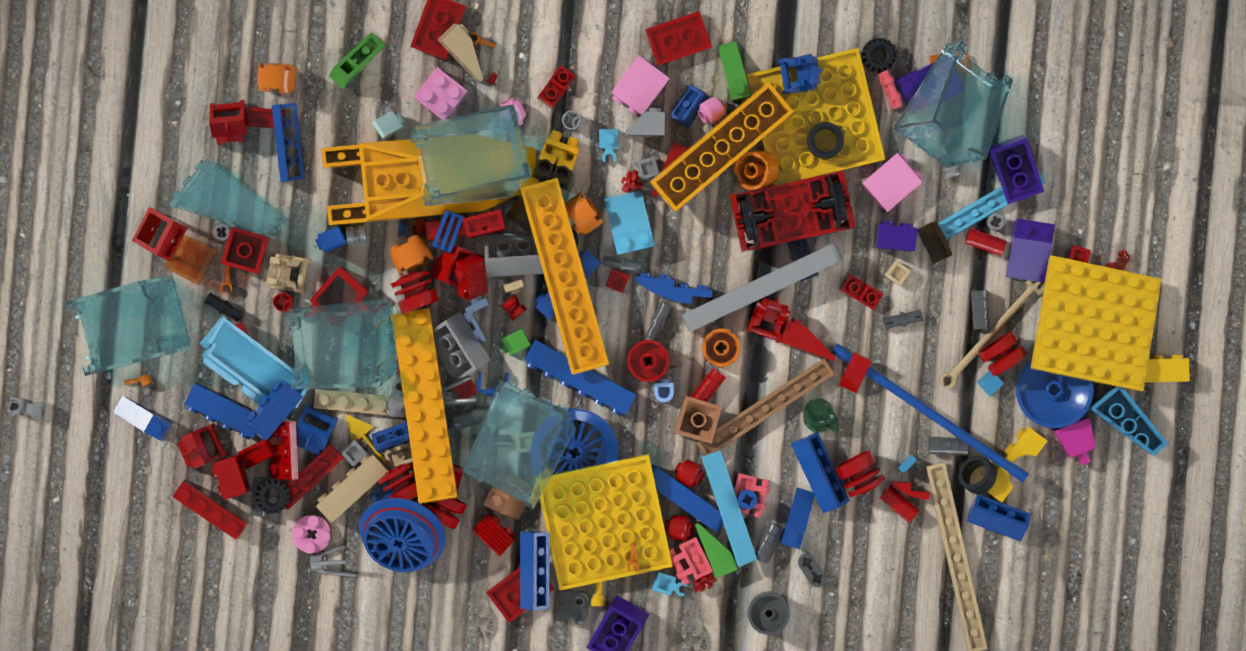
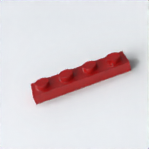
M332 444L298 474V479L292 480L286 485L290 493V502L286 506L287 510L344 459ZM279 493L275 495L277 500H279L280 498Z

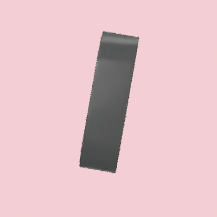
M802 554L798 558L800 569L812 586L821 587L826 581L825 574L811 554ZM804 557L807 559L811 558L810 565L812 569L809 570L806 565L802 566ZM815 571L817 575H822L820 583L812 582L814 576L811 572Z

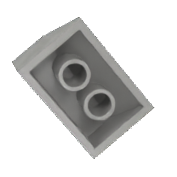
M528 232L484 235L487 278L544 274L534 237Z
M461 312L433 329L437 355L454 383L491 361Z

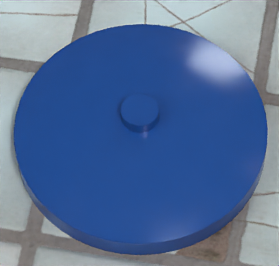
M1032 359L1028 361L1022 368L1016 383L1017 401L1023 413L1034 423L1046 428H1064L1079 421L1091 406L1094 396L1093 382L1030 369Z

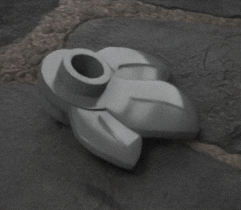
M563 590L556 596L562 603L558 609V618L571 619L573 617L577 625H581L587 619V607L590 603V597L586 592ZM577 598H581L583 603H578Z

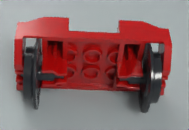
M839 171L729 195L741 253L854 229L853 209L850 206L851 201L847 191L848 186L844 172ZM746 238L747 241L753 240L755 244L747 243Z

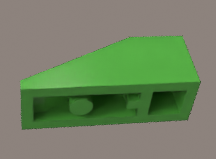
M371 32L334 66L329 77L340 88H345L385 47V44Z
M736 41L717 46L731 102L749 98L751 95Z
M699 522L694 523L716 578L738 570L734 554H731L730 550Z

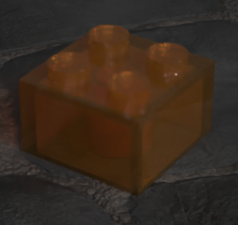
M184 234L171 262L166 260L163 267L197 285H201L218 250Z

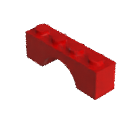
M188 480L182 481L172 496L235 540L241 536L249 524L247 520L235 512L226 509L209 498L201 489Z

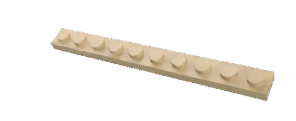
M942 462L926 466L967 650H986L988 648L946 464Z

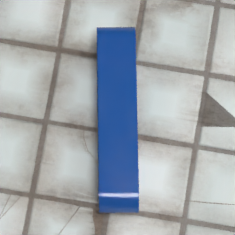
M651 464L656 490L718 533L724 525L720 511L659 467Z

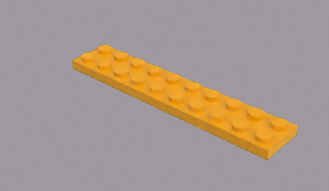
M558 178L520 188L571 374L609 365Z
M430 308L409 311L403 315L402 313L391 314L419 504L458 498Z

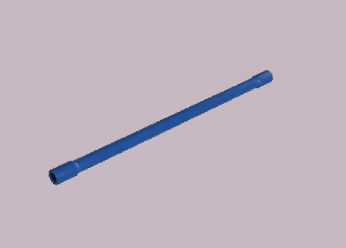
M838 343L831 352L847 363L850 362L853 356L850 351ZM869 366L865 374L866 376L996 463L1023 483L1029 475L1028 472L1011 463Z

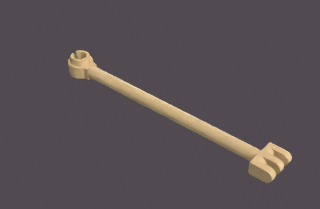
M1030 280L1025 282L1028 286L1027 290L950 373L941 376V385L945 383L944 379L946 377L951 379V383L945 384L944 388H951L955 385L957 376L1034 292L1038 296L1042 294L1044 284L1039 288L1038 285L1041 282L1033 283Z

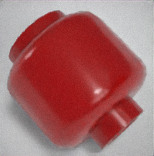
M686 459L682 463L679 462L675 468L677 481L688 487L698 486L704 477L702 466L690 459Z
M674 514L669 520H666L664 528L670 539L686 541L688 537H692L694 523L687 516Z

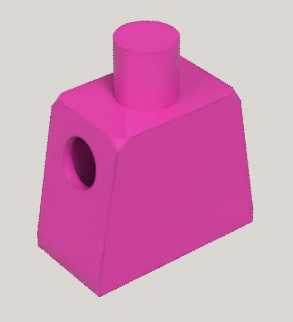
M1085 417L1070 426L1052 430L1068 457L1077 456L1080 465L1091 462L1088 451L1095 449V442L1090 418Z

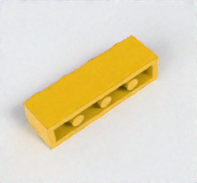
M1183 354L1172 355V358H1164V355H1153V359H1149L1145 382L1190 381L1189 358H1183Z

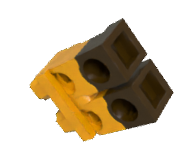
M553 130L549 138H546L531 177L547 181L550 178L554 164H557L551 179L558 178L560 187L566 189L579 152V139L569 137L567 144L561 143L562 133Z

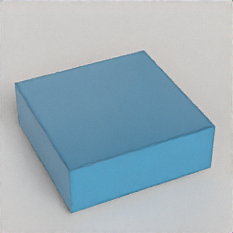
M990 371L977 381L988 396H991L1004 384L997 375L993 377Z
M910 454L897 468L902 473H905L917 459Z

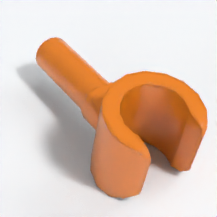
M471 33V35L477 36V40L472 42L473 45L482 44L495 48V43L482 39L477 33Z
M226 266L225 282L221 286L222 292H224V285L230 286V293L234 288L230 282L231 266Z
M144 374L134 379L124 380V384L129 385L141 382L142 386H146L152 383V379L149 374Z
M631 544V556L627 563L629 572L630 565L632 564L636 565V572L639 570V563L636 560V544Z

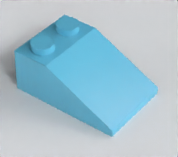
M641 190L604 199L617 255L655 246Z

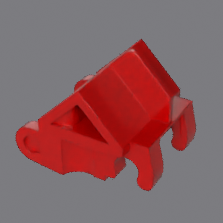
M245 100L216 105L210 103L209 126L212 138H216L218 146L224 145L226 142L238 141L239 143H245L244 135H247ZM240 110V115L216 118V112Z
M778 297L774 301L763 298L762 301L757 300L746 332H753L773 339L775 343L779 344L791 313L788 311L789 306L778 303ZM765 320L774 323L775 332L759 327L761 321Z
M215 423L182 436V441L177 443L187 468L193 466L196 469L228 455L214 428L216 426ZM206 430L218 455L212 456L203 441L202 432Z

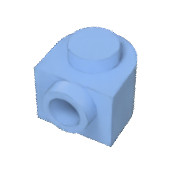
M658 379V383H654V394L657 400L668 402L672 399L674 386L673 382H669V379Z

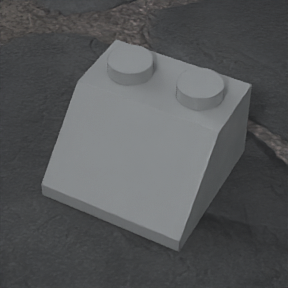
M649 108V112H645L626 130V137H664L665 112H661V108Z

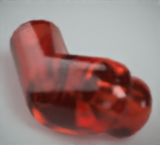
M416 217L413 220L412 234L423 236L426 234V226L421 217Z
M1120 250L1117 260L1105 263L1104 266L1123 270L1130 260V255L1126 250Z

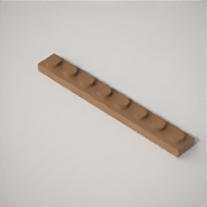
M824 358L718 427L712 444L697 441V445L704 456L719 451L833 376L834 372Z

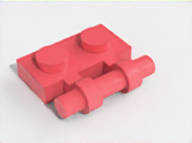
M889 70L878 74L877 76L892 110L904 105L901 98L902 95L897 91L894 83L895 79L891 76Z
M738 473L734 489L737 501L739 493L744 489H749L753 492L758 491V500L753 508H755L754 516L761 518L762 512L766 508L765 499L770 491V488H768L770 480L762 479L761 486L756 485L757 477ZM739 505L741 513L748 515L750 509H744Z
M696 537L680 544L679 547L682 552L676 554L674 548L669 549L672 564L677 571L676 575L678 579H681L683 585L690 583L688 575L692 573L697 580L701 576L713 572ZM683 558L686 559L689 568L685 570L680 562Z

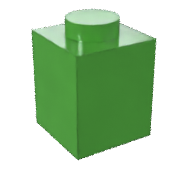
M523 328L502 338L503 343L500 344L504 353H509L510 356L531 346Z

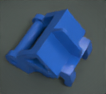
M812 54L778 60V64L781 67L783 95L813 91L817 89L816 84L821 83L819 73H822L824 69L818 68L817 57L812 56ZM788 65L797 69L798 81L792 82V84L790 82Z
M306 404L296 424L297 447L313 452V454L318 456L320 450H325L338 417L333 418ZM308 415L330 424L329 429L325 430L309 424V422L305 421L306 416Z

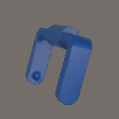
M478 371L477 392L486 393V396H498V394L508 393L509 373H505L504 390L495 388L481 389L482 372Z

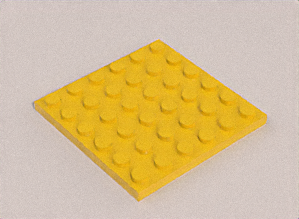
M859 48L817 57L818 68L824 69V71L819 73L821 83L816 84L817 89L813 91L783 95L781 67L746 75L751 95L769 82L793 110L790 116L762 138L764 150L770 152L779 160V174L773 186L885 160ZM788 65L790 82L792 84V82L798 81L797 69ZM822 122H831L837 125L844 136V145L841 151L835 157L829 159H820L814 156L809 151L807 145V136L810 130L816 124ZM823 129L816 133L814 143L818 150L829 152L835 148L837 138L832 131Z
M1049 256L1030 369L1143 392L1162 279L1057 256Z
M649 454L536 478L546 530L549 532V543L559 590L673 567ZM631 544H636V560L639 563V570L637 572L636 565L634 564L630 565V572L627 568V563L631 556Z

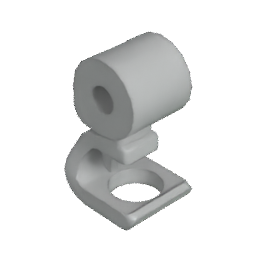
M400 378L394 380L392 384L391 395L386 409L387 413L392 417L401 416L404 409Z
M10 396L8 412L18 415H24L26 412L32 418L41 420L44 417L46 402H35L32 404L27 403V399Z

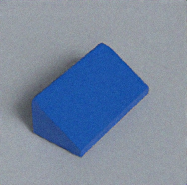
M690 84L669 116L688 129L698 116L700 104L708 100L709 96Z

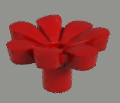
M634 169L632 172L629 170L626 174L627 178H622L621 183L624 184L621 188L622 191L630 193L632 189H641L642 183L638 181L639 172Z
M712 573L701 576V578L694 581L695 592H703L706 587L710 589L713 586L712 583L717 581V578Z

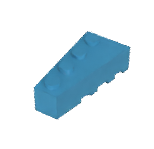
M1112 386L1091 403L1090 411L1149 455L1154 456L1169 444L1124 388Z

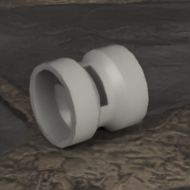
M567 111L562 117L563 126L571 131L578 129L581 125L580 115L576 111Z
M359 224L357 227H345L348 245H353L355 242L367 243L365 224Z

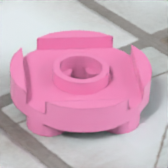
M316 515L304 516L297 521L292 531L294 543L300 550L306 553L320 552L330 542L331 527L323 517ZM309 529L317 531L315 539L312 537L308 538Z

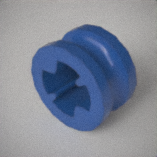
M399 221L398 237L404 236L408 238L409 221L406 223Z

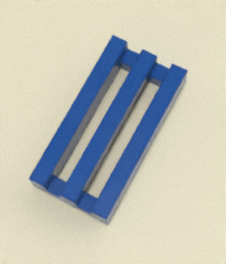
M445 210L432 246L451 253L464 216ZM450 215L451 219L448 224L446 233L444 235L442 244H439L438 241L442 233L443 227L445 225L447 216ZM456 217L458 218V222L455 227L450 244L447 247L445 246V244L447 242L449 233L451 231L452 225Z

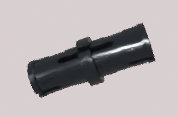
M212 293L208 294L204 302L216 309L219 314H224L236 322H239L244 313L229 304V301H224Z

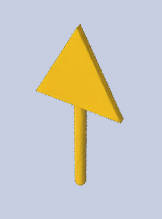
M345 414L351 441H358L362 437L381 461L387 464L386 459L380 452L375 451L374 445L365 435L375 426Z

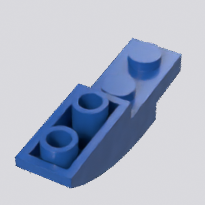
M640 273V277H636V281L644 288L669 300L692 304V296L712 298V290H708V286L697 285V289L689 288V284H678V287H674V279H670L671 275L659 274V278H651L652 274Z

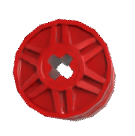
M428 270L406 274L391 283L392 289L399 286L402 288V290L394 293L395 296H405L404 299L398 302L402 315L439 301L435 289L426 290L425 286L432 282V279L422 280L423 277L429 275Z
M871 450L864 451L835 467L840 479L850 478V481L844 486L845 489L854 486L848 492L849 497L863 495L875 489L886 479L883 474L874 476L881 469L874 468L871 470L870 466L876 462Z
M413 461L391 469L378 480L379 484L388 481L389 485L382 489L383 492L393 490L394 493L388 498L411 500L418 496L416 481L413 480L415 474L408 471L409 468L413 467Z

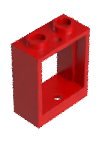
M149 207L132 241L156 256L171 262L188 227L166 214ZM161 220L167 222V225L154 248L149 244Z
M502 210L463 218L466 235L469 239L507 230Z
M339 266L309 300L312 303L310 307L318 314L322 312L326 315L325 320L330 325L334 326L336 324L340 326L370 291L344 268ZM340 276L359 293V296L339 318H336L317 300L334 280Z

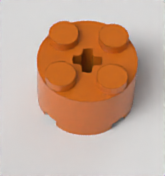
M263 62L258 63L257 86L259 91L270 92L278 89V93L293 92L296 86L297 66L280 63H270V65Z
M765 150L746 152L736 160L734 174L737 176L740 186L747 190L770 187L777 180L779 160Z
M581 191L565 202L568 218L574 222L572 226L578 234L587 235L605 221L604 219H599L601 216L600 211L590 198L585 199L583 197L586 193Z
M418 235L407 239L408 243L402 246L397 244L390 248L391 253L389 256L399 276L404 275L403 271L407 270L408 273L424 267L428 264V259L434 260L423 237L420 238Z
M714 329L706 334L702 341V354L710 364L717 367L731 365L737 360L741 351L738 337L728 329ZM719 342H722V344L726 346V349L723 350V353H720L719 350H716V346H719Z

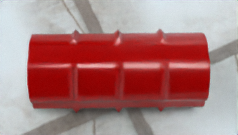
M973 228L969 229L965 239V244L1000 257L1004 252L1007 242L999 237Z
M712 368L706 374L704 380L700 382L701 384L691 395V398L708 402L726 377Z
M888 486L879 497L908 523L919 512V509L913 503H910L891 486Z

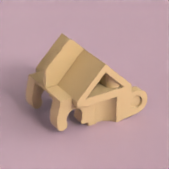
M282 254L270 257L269 269L264 268V270L268 271L266 283L271 284L270 288L305 293L304 285L307 267L311 259ZM300 265L296 286L295 282L290 281V273L292 267Z

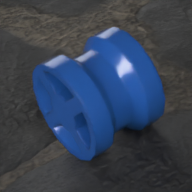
M744 489L738 495V503L744 509H751L757 503V496L752 490Z

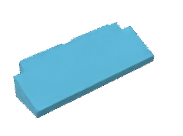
M224 317L217 321L200 342V345L207 349L202 355L204 357V365L231 385H237L238 383L242 385V393L258 405L263 397L270 394L272 386L278 381L288 382L303 397L311 385L310 381Z

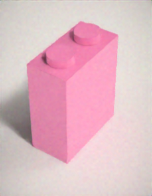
M638 56L611 92L614 95L612 99L620 105L626 104L629 107L628 111L637 117L638 114L642 116L670 78Z
M896 153L861 183L885 213L922 183L920 180L922 176L915 168L912 170L907 165L909 161L903 154L899 155Z

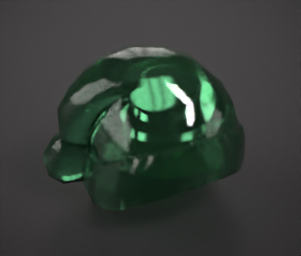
M815 398L805 405L803 421L809 430L814 433L817 431L818 433H823L829 429L831 431L839 429L838 417L830 402L822 398Z

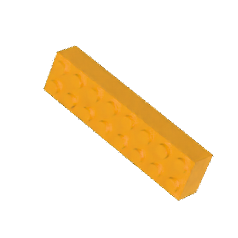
M769 82L764 84L649 183L672 211L676 212L790 116L793 110Z

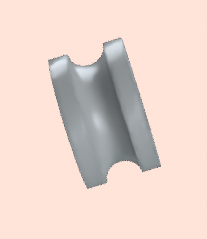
M959 164L943 168L942 170L946 173L944 177L950 178L962 174L958 170Z
M993 213L988 216L986 223L989 229L995 231L1001 229L1005 221L1001 214ZM994 216H996V219H1000L998 227H994L995 225L990 223L993 221Z
M226 224L216 225L213 229L214 237L219 241L228 239L230 227ZM223 227H225V233L227 235L225 237L221 236L220 238L218 236L219 231L217 230L219 228L223 229Z

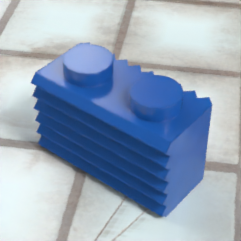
M338 226L332 228V230H325L321 234L318 233V238L315 239L319 250L327 253L348 244L343 229Z

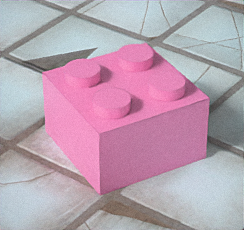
M437 67L415 94L414 98L442 121L446 122L469 92Z

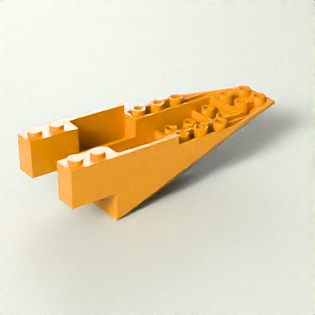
M480 135L359 143V145L321 148L324 169L361 166L365 202L327 206L329 226L444 215L445 210L457 214L484 211L520 195V188L538 183V179L531 177L536 166L535 148Z

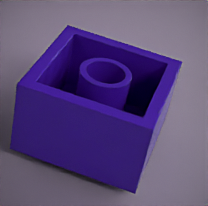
M881 221L880 224L875 226L873 248L913 252L916 248L918 228H914L911 223H900V226H894L892 221Z

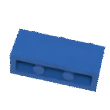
M283 380L276 382L272 386L270 394L260 400L258 408L248 414L247 421L244 423L259 438L265 441L303 398L295 388Z
M977 494L969 508L967 522L1021 541L1029 527L1031 513Z

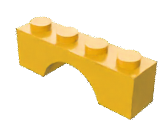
M1030 427L1021 428L1016 435L1018 439L1014 444L1010 443L1004 451L1006 453L1004 458L1013 463L1018 457L1023 455L1037 456L1047 443V440ZM995 463L997 479L987 493L998 501L1003 502L1013 489V486L1009 479V473Z

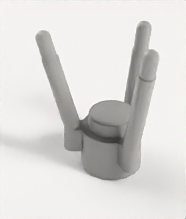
M471 376L442 387L445 407L473 406L476 398L453 399L452 393L447 392V390L471 380Z
M345 546L317 552L316 556L310 557L312 571L357 577V574L324 569L328 568V565L347 564L346 560L328 561L327 557H324L325 555L344 550Z

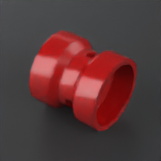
M278 293L273 299V305L276 310L286 312L293 307L294 299L288 293Z
M513 295L500 306L509 313V318L512 321L527 310L524 305L518 302L519 299L516 295Z

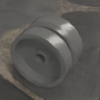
M772 591L761 592L750 602L748 619L752 627L759 633L765 635L777 634L788 624L790 617L789 604L779 593ZM767 610H771L773 612V615L771 617H767L765 615V612Z

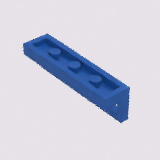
M297 103L272 105L280 181L305 179ZM293 107L294 115L288 121L282 116V108ZM289 125L296 132L292 140L286 137L284 132ZM291 144L298 149V154L294 159L287 155V149ZM293 163L300 167L301 176L290 177L289 168Z
M446 415L447 427L451 428L449 420ZM407 422L371 434L375 451H378V453L410 442Z

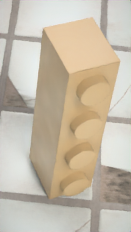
M367 454L360 461L362 464L357 469L353 467L346 473L347 478L343 482L339 480L331 487L333 491L329 495L325 492L317 500L319 504L316 507L331 523L377 483L386 472L390 471L375 454L372 456Z

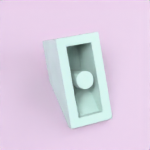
M391 111L371 123L382 139L386 141L404 128L402 123L405 121L399 113L395 114Z

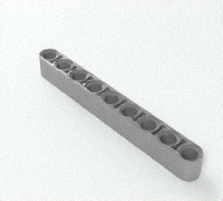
M836 242L694 308L681 316L688 331L691 332L844 259Z

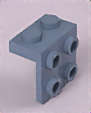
M479 296L470 301L472 305L465 308L466 313H464V316L469 324L473 323L475 327L473 333L477 340H482L484 343L488 339L474 312L490 303L487 297L483 299Z

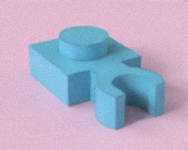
M599 129V149H605L602 161L606 162L605 158L610 154L613 156V162H616L617 157L613 149L619 148L618 129Z
M657 571L651 589L670 596L673 590L677 595L684 596V592L679 591V587H687L688 584L683 585L682 581L675 582L676 576Z

